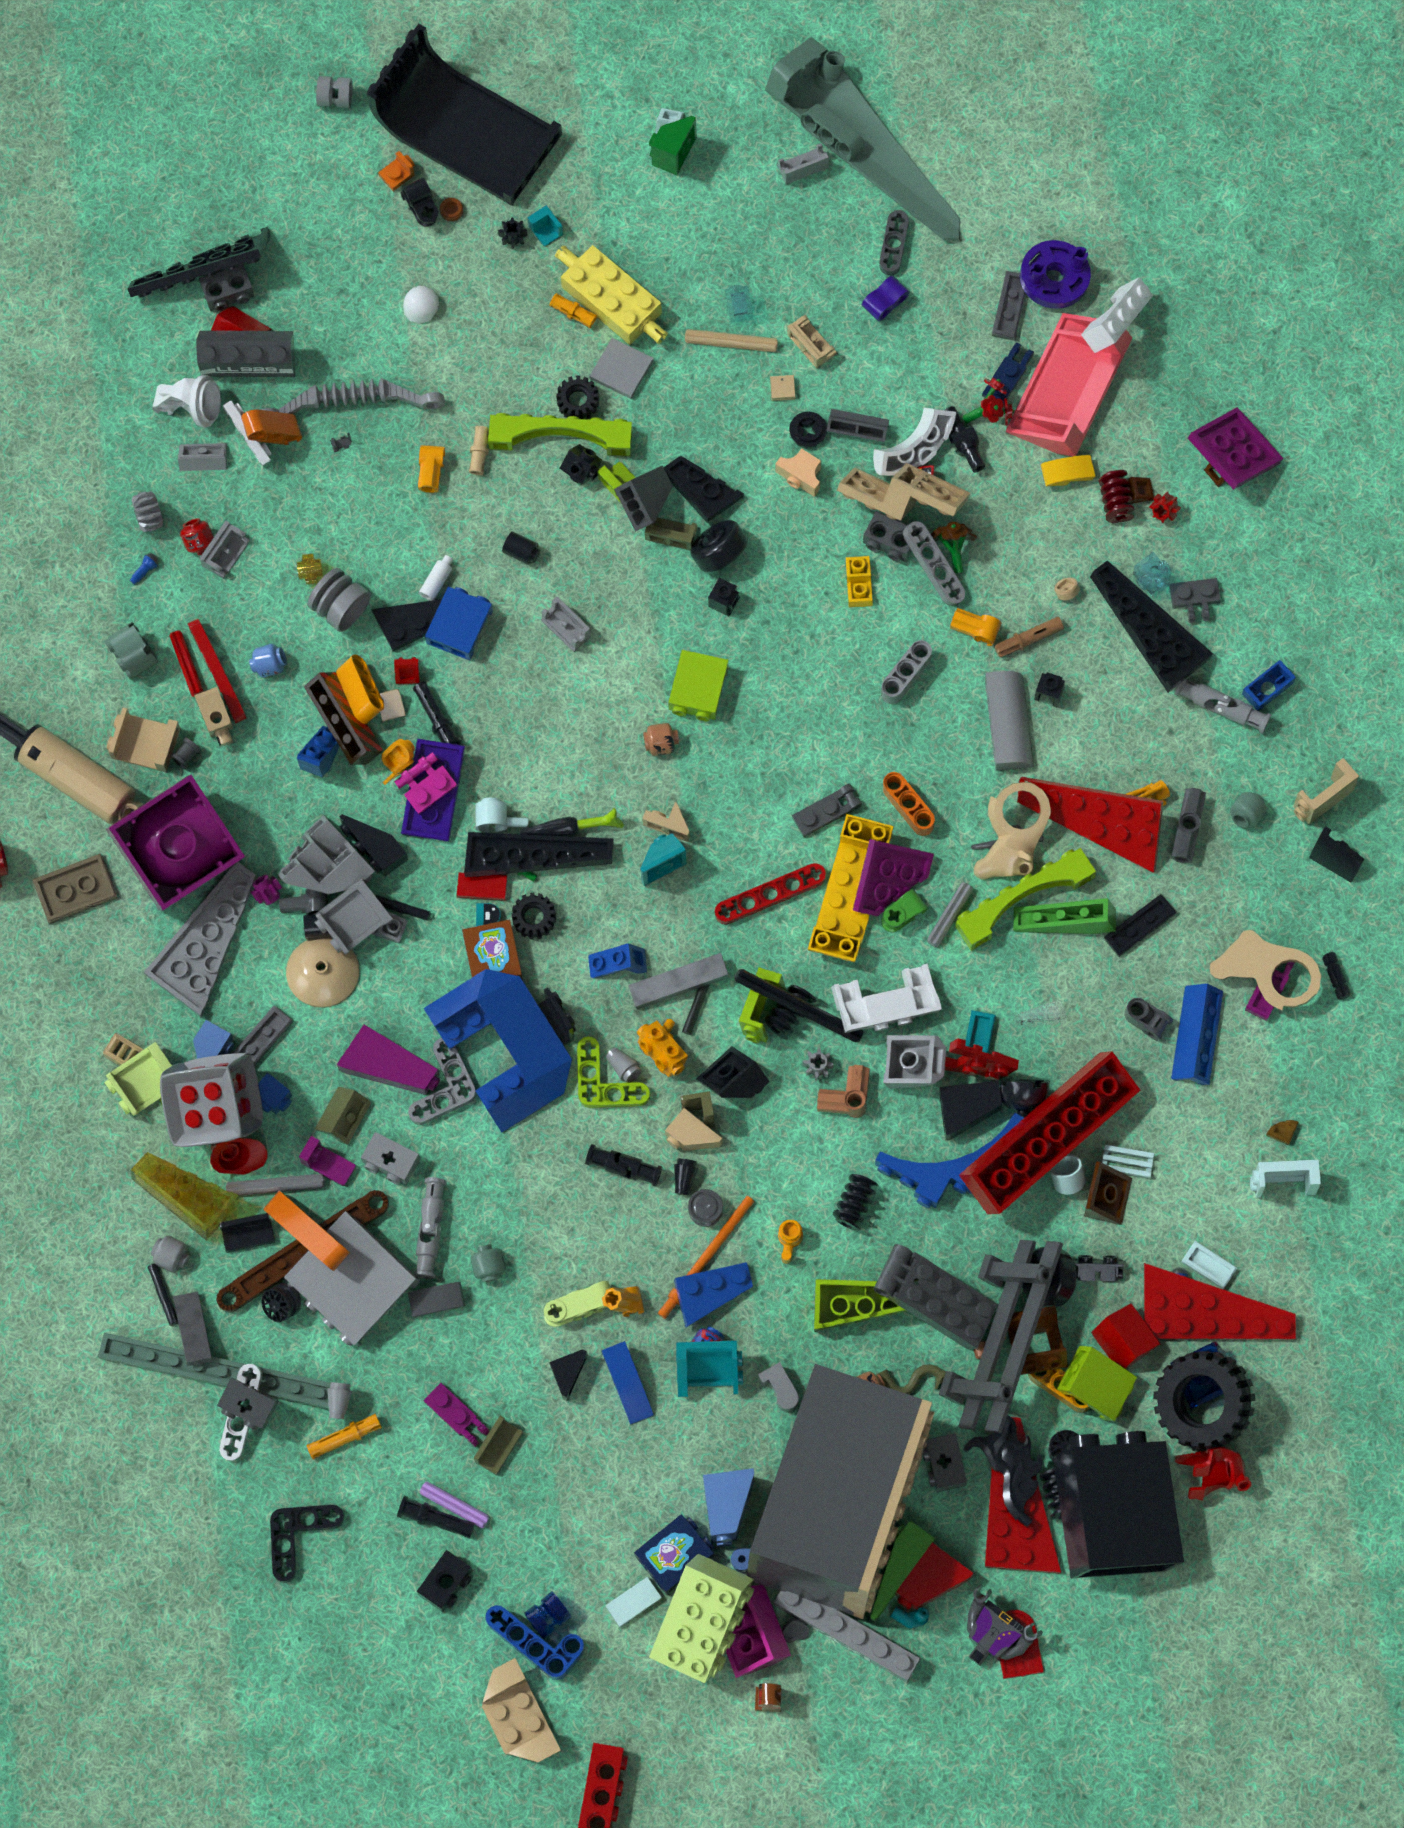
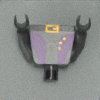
M980 1584L974 1590V1599L968 1612L967 1631L970 1634L969 1639L977 1645L968 1657L981 1666L988 1655L997 1661L1001 1659L1009 1660L1023 1655L1033 1641L1042 1636L1043 1631L1040 1630L1034 1634L1032 1627L1035 1623L1024 1627L988 1600L985 1604L992 1591L989 1589L986 1595H982L980 1592L982 1584Z

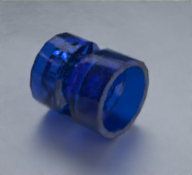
M553 1591L541 1599V1605L534 1604L524 1612L528 1621L543 1639L555 1631V1625L562 1626L572 1618L569 1611Z

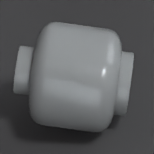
M165 1236L163 1239L159 1238L151 1251L154 1264L169 1272H175L180 1267L185 1268L190 1258V1255L187 1254V1244L172 1236Z

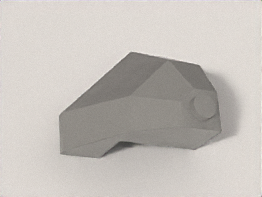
M323 815L304 833L302 839L305 842L301 847L299 845L295 847L288 858L290 863L282 868L278 874L286 884L332 894L347 890L360 879L365 884L368 883L372 878V873L375 871Z

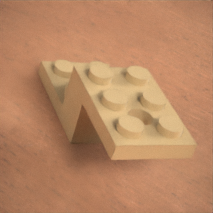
M908 463L893 476L890 484L854 467L839 483L837 491L843 493L846 498L856 499L864 503L867 508L877 509L885 513L887 517L900 521L915 506L916 502L937 508L944 515L954 516L968 501L970 492Z

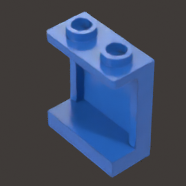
M447 587L425 635L426 644L470 661L474 654L473 648L488 615L493 613L492 603L485 597L477 596L476 598L471 596L462 588L455 587L453 589Z

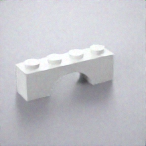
M1140 277L1119 287L1110 298L1113 306L1091 322L1081 334L1094 353L1116 343L1152 298V293Z

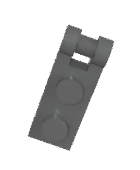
M851 784L842 786L838 791L792 815V819L803 837L812 834L863 805L861 800L853 794L854 789ZM845 797L848 803L842 806L839 800Z

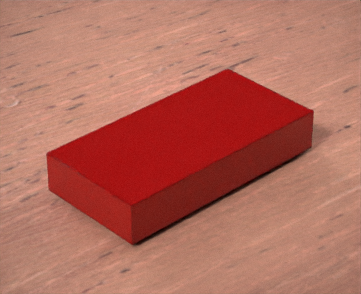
M459 872L456 896L457 898L505 901L507 875L465 877L464 873Z

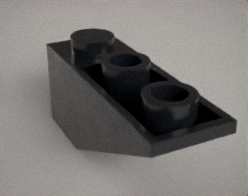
M341 814L339 816L342 823L339 826L347 837L352 836L355 839L356 843L354 846L362 856L364 854L368 855L371 859L369 864L377 874L381 871L386 877L408 860L407 853L391 834Z

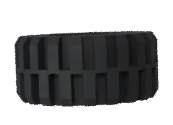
M1200 1351L1189 1353L1173 1360V1364L1167 1365L1164 1368L1163 1377H1158L1156 1385L1159 1388L1153 1394V1399H1157L1158 1406L1154 1407L1155 1414H1160L1161 1420L1158 1421L1162 1428L1166 1427L1169 1430L1167 1435L1171 1439L1177 1438L1179 1444L1192 1446V1449H1210L1223 1446L1231 1440L1237 1439L1241 1435V1431L1247 1429L1250 1424L1248 1418L1253 1416L1255 1408L1251 1407L1252 1401H1255V1393L1251 1394L1250 1387L1253 1384L1251 1379H1246L1244 1375L1246 1370L1242 1366L1238 1367L1236 1360L1233 1358L1224 1357V1354L1219 1352ZM1198 1376H1208L1214 1379L1220 1385L1224 1394V1410L1220 1418L1210 1424H1201L1195 1421L1185 1407L1184 1394L1186 1387L1192 1379Z

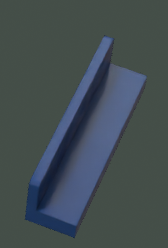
M1208 983L1185 987L1171 1076L1173 1080H1191L1200 1085L1210 1084L1223 991Z

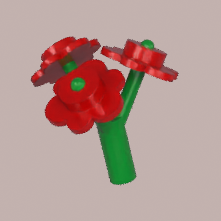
M994 377L991 380L985 378L984 382L992 388L985 399L981 401V406L963 415V420L968 424L984 416L991 423H995L1004 415L1005 426H1008V419H1011L1014 413L1012 404H1008L1007 398H1004V409H1002L1003 401L999 398L996 399L993 395L996 390L1006 395L1007 392L1003 388L1004 384L1000 379Z

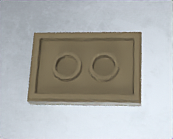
M101 853L32 879L49 924L118 898Z

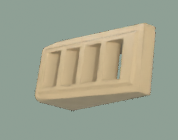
M115 1033L103 1051V1055L120 1066L144 1049ZM119 1043L122 1044L117 1055L113 1054ZM127 1049H131L127 1058L123 1060L122 1057L126 1053Z

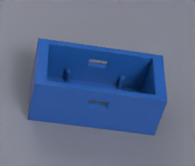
M1279 660L1243 689L1242 695L1257 711H1260L1295 682L1296 677ZM1265 682H1271L1275 686V691L1270 695H1265L1261 691V686Z

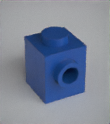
M267 1073L258 1083L262 1110L266 1113L272 1111L274 1114H277L280 1110L284 1112L292 1102L290 1099L292 1094L289 1089Z

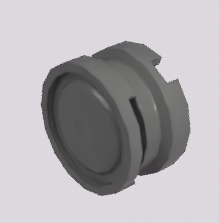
M702 1189L696 1191L691 1196L688 1203V1212L694 1223L699 1226L709 1227L720 1220L723 1214V1203L721 1197L716 1192Z

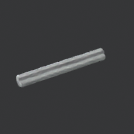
M323 1174L228 1182L226 1183V1193L231 1197L274 1193L279 1190L285 1192L323 1188L324 1176Z

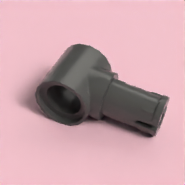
M306 889L305 894H301L298 897L279 899L281 913L302 911L306 915H313L328 905L327 893Z

